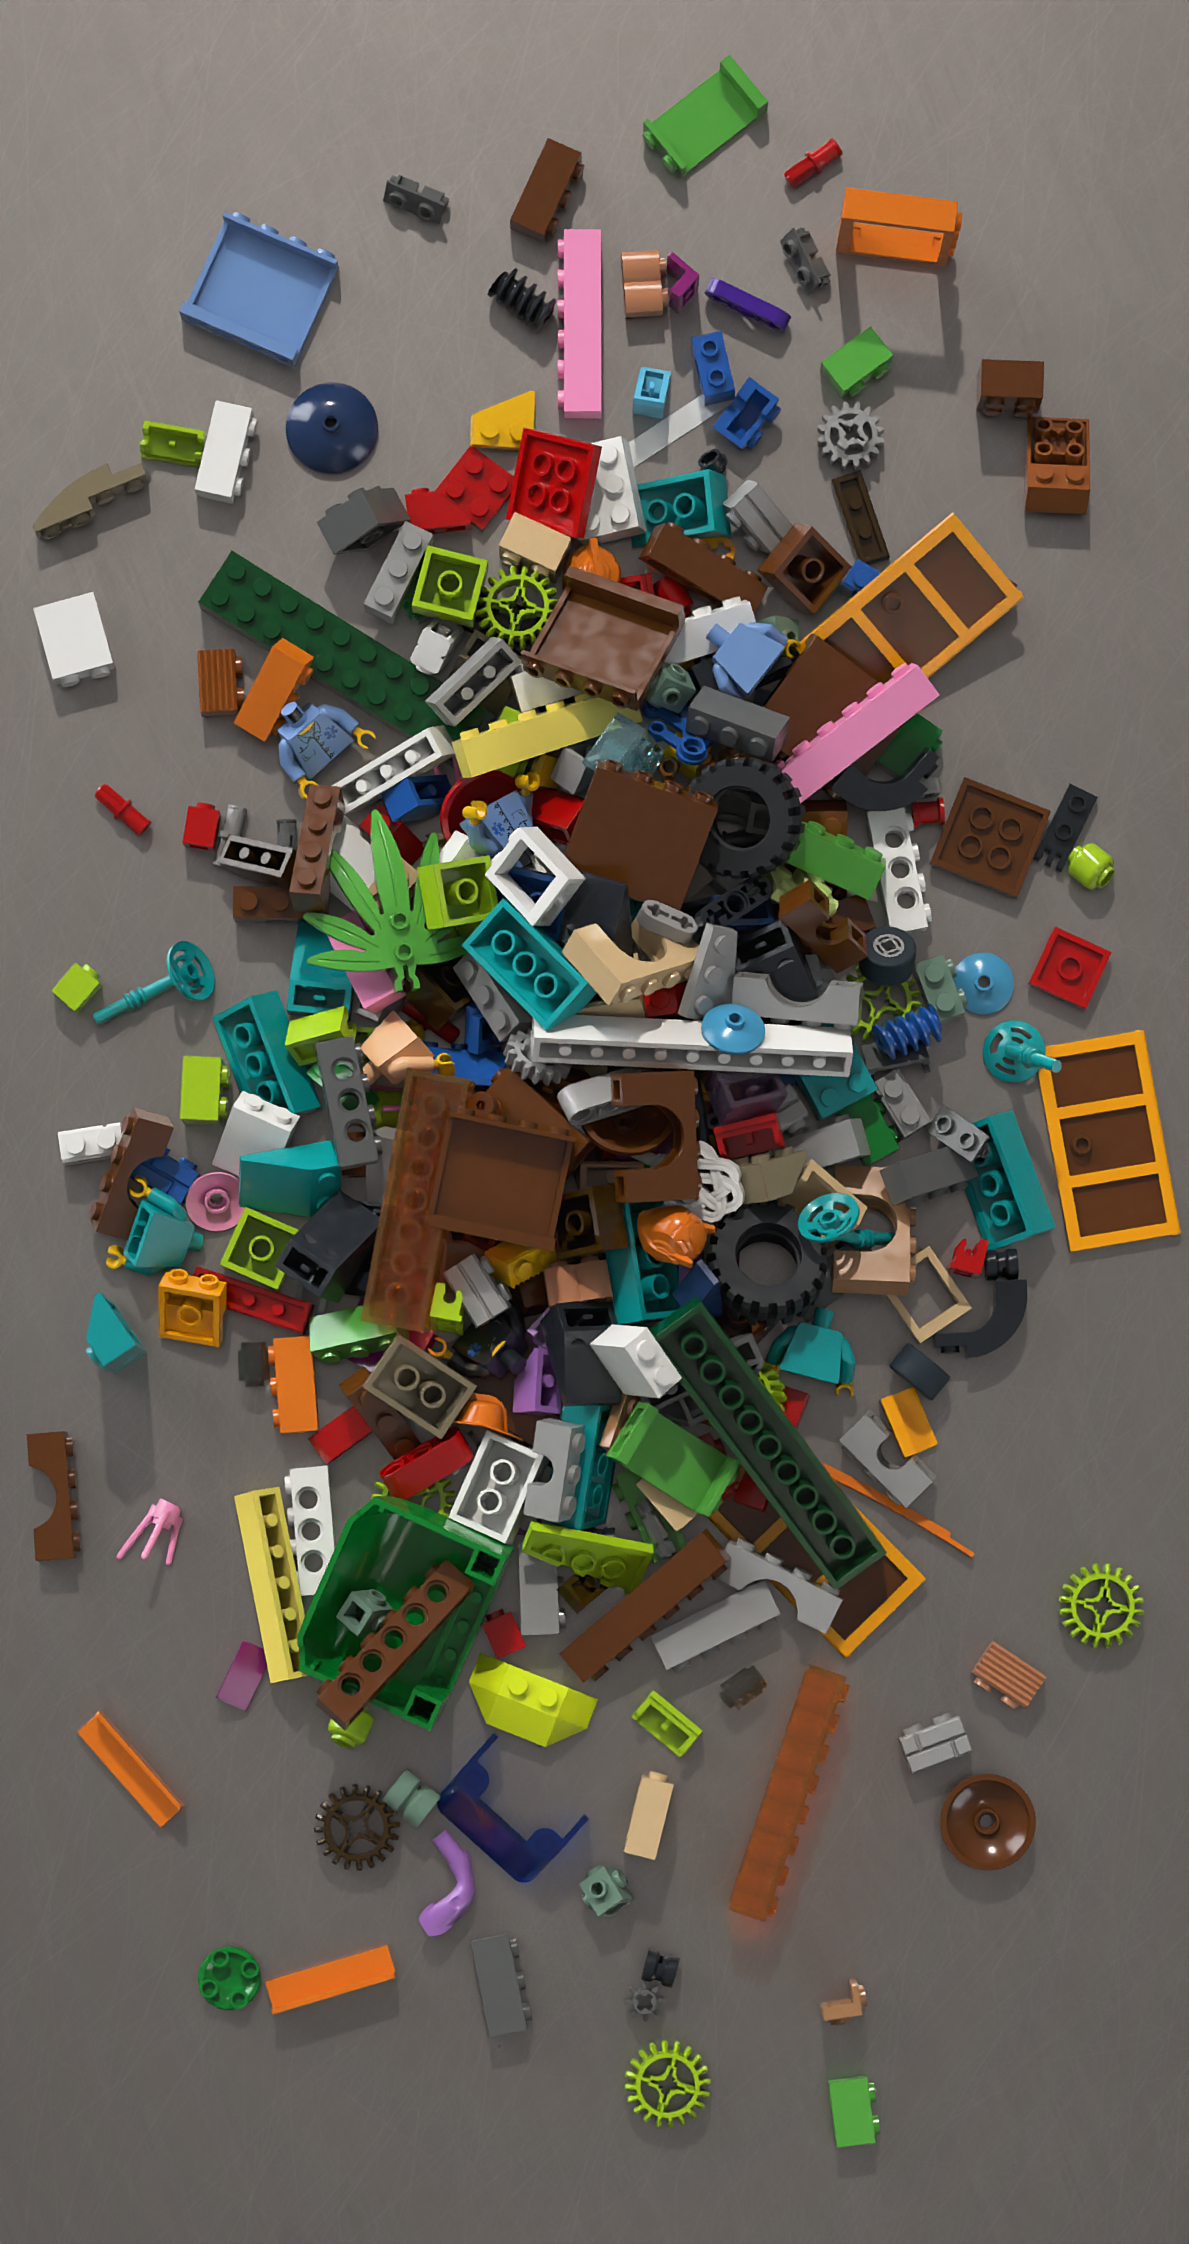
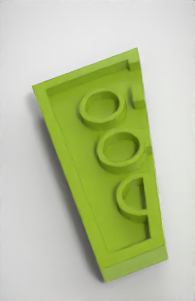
M531 1521L522 1542L523 1553L557 1567L562 1564L573 1569V1573L582 1577L586 1574L600 1579V1584L612 1588L614 1585L624 1589L626 1595H629L641 1584L654 1554L653 1544Z

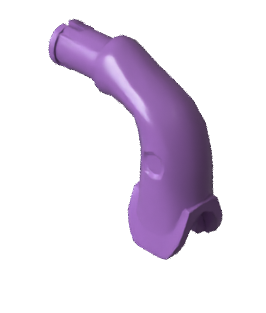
M447 1830L442 1832L432 1842L449 1863L447 1867L454 1874L457 1884L452 1893L437 1904L432 1902L421 1913L419 1924L430 1937L440 1936L464 1915L473 1902L476 1890L471 1856L467 1850L463 1851Z

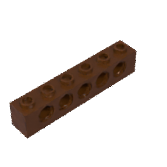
M447 1559L440 1566L435 1563L424 1576L426 1581L419 1589L416 1586L411 1588L403 1598L405 1604L398 1611L392 1609L382 1620L381 1624L384 1625L376 1635L371 1632L360 1644L362 1650L355 1658L351 1655L348 1656L338 1668L341 1673L333 1681L328 1678L317 1690L316 1693L319 1696L317 1697L316 1706L344 1731L473 1593L475 1584ZM438 1590L444 1594L445 1599L441 1602H433L428 1598V1593ZM417 1613L422 1616L424 1621L420 1625L415 1626L409 1624L406 1617L409 1614ZM390 1636H395L402 1641V1645L399 1648L392 1649L385 1644V1640ZM369 1659H374L379 1662L381 1668L378 1671L369 1672L364 1668L363 1663ZM351 1682L358 1686L359 1691L355 1695H347L342 1691L341 1687L345 1683Z

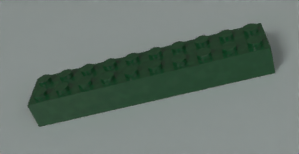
M232 550L198 601L202 611L270 652L272 646L284 638L315 657L310 665V668L313 669L310 677L312 680L406 739L412 738L429 727L444 725L451 740L456 741L461 739L459 734L461 732L478 728L479 733L490 730L488 724L495 722L494 714L477 705L455 727L445 724L425 702L443 682L432 675L422 673L416 669V665ZM452 757L444 761V763L454 768Z
M698 1295L649 1330L682 1377L679 1380L835 1590L887 1553L874 1532Z

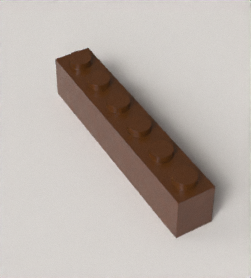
M706 1528L559 1653L560 1656L583 1683L590 1677L597 1681L609 1670L606 1664L615 1657L620 1661L633 1650L629 1645L637 1637L644 1641L657 1629L653 1624L658 1619L663 1617L667 1621L681 1608L677 1603L685 1596L691 1601L705 1589L701 1585L705 1579L711 1576L715 1580L728 1569L725 1562L731 1558L730 1555Z

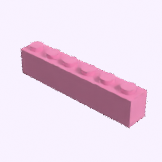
M601 229L564 230V239H558V258H564V270H558V288H564V300H558V319H564V330H558V349H564V360H558V379H564V391H558V409H564V419H601Z
M904 663L897 667L891 673L892 679L884 685L880 682L870 688L866 693L868 697L859 704L856 701L847 706L841 712L843 717L835 723L829 721L817 730L818 736L811 742L805 740L798 744L792 750L794 755L785 762L781 759L774 763L779 767L778 770L780 772L787 773L793 779L791 781L793 787L799 788L802 795L799 797L800 803L940 695L918 665L914 663L907 665V663Z

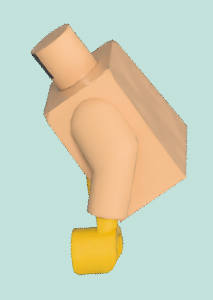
M394 1010L374 1029L373 1033L361 1046L364 1054L370 1059L360 1069L361 1075L367 1074L369 1087L381 1075H384L395 1085L410 1074L433 1072L434 1069H437L440 1077L449 1078L455 1075V1064L447 1053L439 1054L436 1060H434L433 1057L435 1055L422 1042L425 1038L423 1025L418 1024L413 1019L404 1022Z

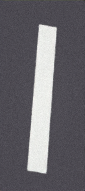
M700 395L629 442L633 466L636 467L730 405L733 400L704 406L703 397Z

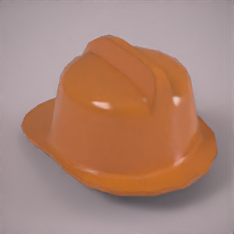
M472 1393L461 1409L457 1421H453V1423L478 1426L523 1441L522 1438L508 1433L506 1409L502 1402L490 1395Z

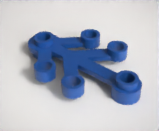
M687 671V672L689 673V675H690V678H691L693 684H694L695 679H694L692 673H690L689 671ZM646 700L643 709L645 717L652 720L660 718L682 733V738L667 730L664 723L652 721L648 725L647 738L653 742L664 741L676 749V757L682 763L690 766L700 765L707 758V749L714 743L720 744L704 737L697 738L695 734L685 731L690 700L680 711L679 716L666 708H656Z

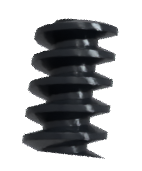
M517 268L510 272L504 271L491 285L487 293L488 296L493 297L497 295L496 302L499 305L507 302L506 310L508 312L516 310L515 317L518 320L526 317L525 326L532 327L536 324L534 331L538 333L552 316L556 299L553 298L547 303L544 302L547 292L544 290L538 295L534 294L537 284L534 283L527 288L525 286L528 278L526 275L519 280L515 279L518 272Z

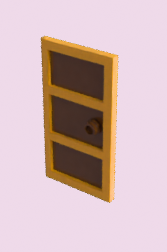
M952 512L811 633L820 637L877 682H882L883 685L893 678L891 673L904 663H907V665L911 663L918 665L925 676L930 678L1024 597L1023 593L1016 589ZM811 633L799 642L800 648L795 647L800 654L807 646L804 643Z
M1144 1030L1046 1046L1045 1055L1062 1063V1068L1057 1073L1041 1067L1037 1075L1069 1253L1181 1234Z
M743 1466L738 1469L737 1478L739 1484L745 1471ZM739 1484L734 1486L736 1491L738 1489ZM734 1497L723 1501L717 1511L707 1517L729 1540L745 1539L756 1546L754 1550L766 1556L767 1552L772 1553L784 1560L782 1565L792 1570L795 1567H799L811 1573L813 1581L821 1585L824 1581L829 1582L770 1502H768L765 1512H761L736 1503L733 1500ZM854 1504L853 1506L882 1543L887 1553L840 1587L841 1591L839 1594L845 1596L827 1633L824 1634L818 1631L844 1658L851 1656L852 1651L926 1579ZM768 1579L797 1609L796 1600L791 1591L782 1583Z

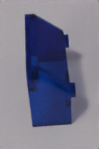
M494 1732L439 1794L441 1798L438 1800L437 1806L442 1815L513 1879L521 1883H527L534 1880L588 1821L589 1817L584 1813L563 1837L550 1828H541L536 1830L526 1841L479 1798L487 1789L490 1778L487 1770L478 1762V1759L499 1737Z

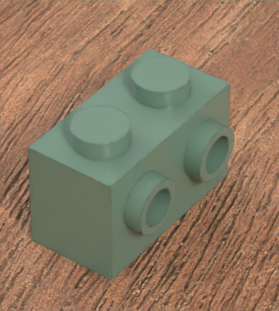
M944 954L916 963L913 975L921 991L926 1009L929 1004H932L938 1013L941 1024L963 1017L965 1014L964 1007H967L968 1003L963 990H957L953 978L957 977L951 959L946 961Z

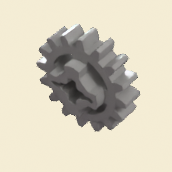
M847 401L843 402L842 410L839 411L836 406H832V416L823 415L822 421L826 425H819L817 432L824 436L817 439V444L825 445L821 453L822 456L832 455L830 464L833 465L839 460L842 462L841 468L845 470L848 463H852L854 470H857L860 461L867 466L870 464L869 455L878 457L879 450L875 446H883L884 439L877 436L884 433V427L876 426L880 420L879 415L869 416L871 407L868 406L862 411L860 410V402H856L854 408H849ZM845 417H855V418L852 419V420H846V421H844V420L842 419V418H845ZM866 424L871 432V441L864 434ZM830 430L837 437L838 442L835 447L830 439ZM852 431L856 432L855 438L852 437L850 440L845 439L846 433L850 434ZM856 450L860 452L858 454L853 455L846 454L847 452Z
M528 1028L526 1034L521 1030L517 1031L516 1036L511 1034L503 1055L507 1056L505 1063L513 1065L511 1068L512 1072H521V1079L524 1080L528 1077V1079L532 1080L533 1084H537L539 1080H542L545 1085H549L551 1080L559 1084L561 1078H567L572 1064L532 1062L531 1028Z

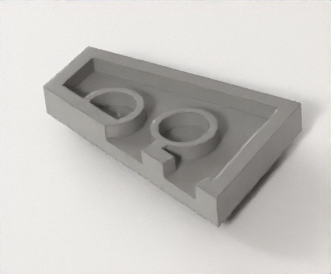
M706 923L677 1014L702 1021L705 1014L712 1008L723 1004H732L738 931Z

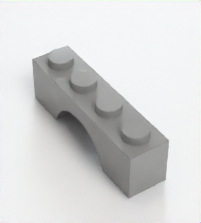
M737 972L733 979L732 1004L750 1008L760 1017L771 1018L770 1022L788 1024L789 1020H800L804 1026L819 1027L822 1022L833 1023V1027L836 1029L850 1030L853 1025L858 1026L861 1021L864 983L832 980L826 991L815 1000L795 1002L783 997L775 989L769 974Z
M738 1538L737 1541L733 1539L729 1541L725 1549L731 1557L725 1562L728 1569L717 1578L718 1580L738 1590L760 1579L778 1581L791 1591L796 1600L797 1620L824 1634L827 1633L845 1596L839 1594L840 1588L835 1590L826 1581L822 1585L813 1581L811 1573L799 1567H795L792 1570L782 1565L784 1560L772 1553L767 1552L766 1556L755 1551L756 1546L745 1539Z

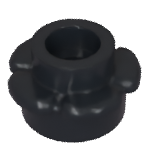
M711 449L705 452L698 460V464L701 467L700 471L710 469L721 474L725 471L728 463L726 455L718 449Z

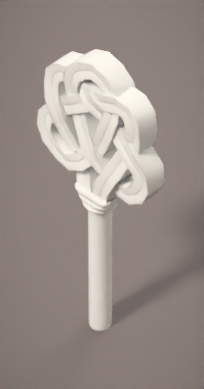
M580 1125V1126H575V1127H577L583 1134H585L584 1131H583V1129H582V1127H581V1125ZM698 1141L701 1150L700 1154L703 1157L697 1160V1169L710 1170L698 1171L702 1180V1187L700 1192H698L699 1199L682 1200L683 1202L669 1200L664 1201V1204L666 1206H684L698 1215L701 1220L713 1223L721 1220L725 1214L736 1211L745 1202V1191L741 1183L742 1173L737 1164L731 1160L719 1158L712 1146L704 1141ZM649 1152L630 1157L653 1167L663 1161L667 1155L661 1153L656 1155ZM704 1184H713L714 1190L711 1192ZM730 1192H732L733 1200L731 1201L728 1200V1194Z

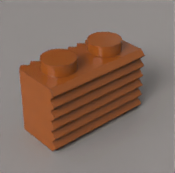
M233 648L198 650L199 699L202 717L238 715L239 706H242L245 701L244 688H238L237 676L243 675L242 657H236V652Z

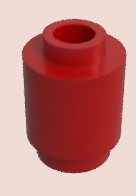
M667 576L653 584L655 596L683 605L685 618L692 614L690 609L695 604L684 586Z

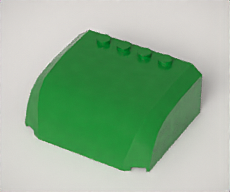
M375 1496L347 1519L297 1634L300 1660L299 1671L322 1682H325L328 1678L333 1681L341 1673L338 1668L343 1661L350 1655L355 1658L362 1650L360 1644L367 1636L357 1637L336 1618L352 1591L377 1590L386 1597V1602L398 1611L405 1604L403 1598L414 1586L419 1589L426 1581L424 1576L435 1563L440 1566L447 1559L475 1584L473 1593L370 1703L430 1731L439 1720L515 1547L416 1503L395 1497ZM438 1590L428 1593V1598L433 1602H441L445 1599L444 1594ZM417 1613L409 1614L406 1617L408 1623L415 1626L420 1625L424 1621L422 1616ZM390 1636L385 1640V1644L389 1648L396 1649L402 1645V1641L398 1637ZM369 1659L363 1663L364 1668L369 1672H375L381 1668L379 1662L374 1659ZM351 1682L345 1683L341 1687L342 1691L351 1695H355L359 1691L358 1686Z

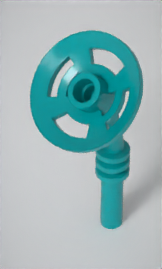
M180 941L174 944L167 954L168 976L142 989L137 987L136 992L132 990L130 995L126 993L123 995V999L93 1013L92 1016L95 1022L99 1025L129 1009L134 1011L135 1006L140 1008L141 1003L147 1004L148 999L174 986L182 995L190 1000L202 1001L212 994L215 985L214 971L209 959L198 946L191 942ZM176 952H184V955L173 958ZM193 958L199 964L203 976H199V970L197 966L192 962ZM183 961V965L178 966V962ZM193 982L194 984L193 986H188V983ZM199 986L202 987V990L200 991V993H198V994H192V993H191V991H194V990L198 989Z
M1010 1020L1000 1023L989 1032L985 1039L983 1058L986 1067L995 1077L1009 1083L1023 1082L1033 1077L1041 1067L1055 1073L1059 1072L1062 1068V1063L1059 1060L1045 1055V1044L1042 1036L1032 1025L1026 1022ZM1011 1028L1025 1030L1032 1037L1027 1039V1037L1020 1033L1012 1032ZM1001 1033L1003 1039L998 1045L997 1053H991L992 1042ZM1012 1037L1020 1038L1024 1043L1020 1045L1018 1042L1012 1041ZM1006 1057L1014 1061V1065L1007 1064L1002 1059ZM999 1063L1006 1069L1015 1070L1016 1074L1004 1073L995 1065ZM1023 1064L1030 1066V1068L1026 1069Z
M831 1193L816 1198L802 1210L798 1218V1229L801 1235L815 1243L831 1242L838 1239L861 1249L872 1248L874 1245H888L895 1236V1232L874 1233V1231L869 1229L851 1231L858 1221L860 1210L855 1199L843 1193ZM834 1205H845L850 1210L844 1214L840 1210H834ZM822 1208L824 1209V1210L820 1211V1212L814 1217V1219H813L812 1222H809L810 1219H811V1217H812L817 1211H819V1210L822 1209ZM817 1231L826 1237H817L812 1235L811 1232Z

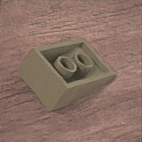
M397 1334L362 1387L442 1439L477 1386L400 1334Z

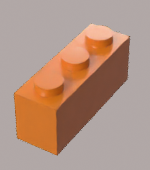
M284 638L272 646L233 723L264 742L273 735L279 736L278 729L286 722L281 714V710L290 702H298L300 695L296 692L300 685L304 686L311 677L313 669L310 668V665L315 657Z
M310 1336L273 1339L274 1346H268L269 1365H275L276 1377L270 1378L272 1397L277 1396L278 1409H273L274 1428H280V1434L282 1435L319 1431L314 1355L310 1352Z

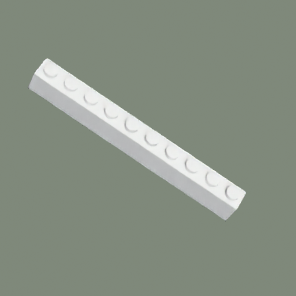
M574 1015L549 1031L545 1030L533 1018L531 1030L532 1062L849 1077L853 1047L850 1030L798 1025L764 1024L765 1036L761 1045L754 1051L742 1055L722 1053L711 1047L702 1035V1021Z

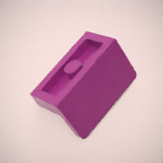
M670 252L667 256L666 272L677 282L670 289L669 307L679 314L698 292L699 274L676 254Z

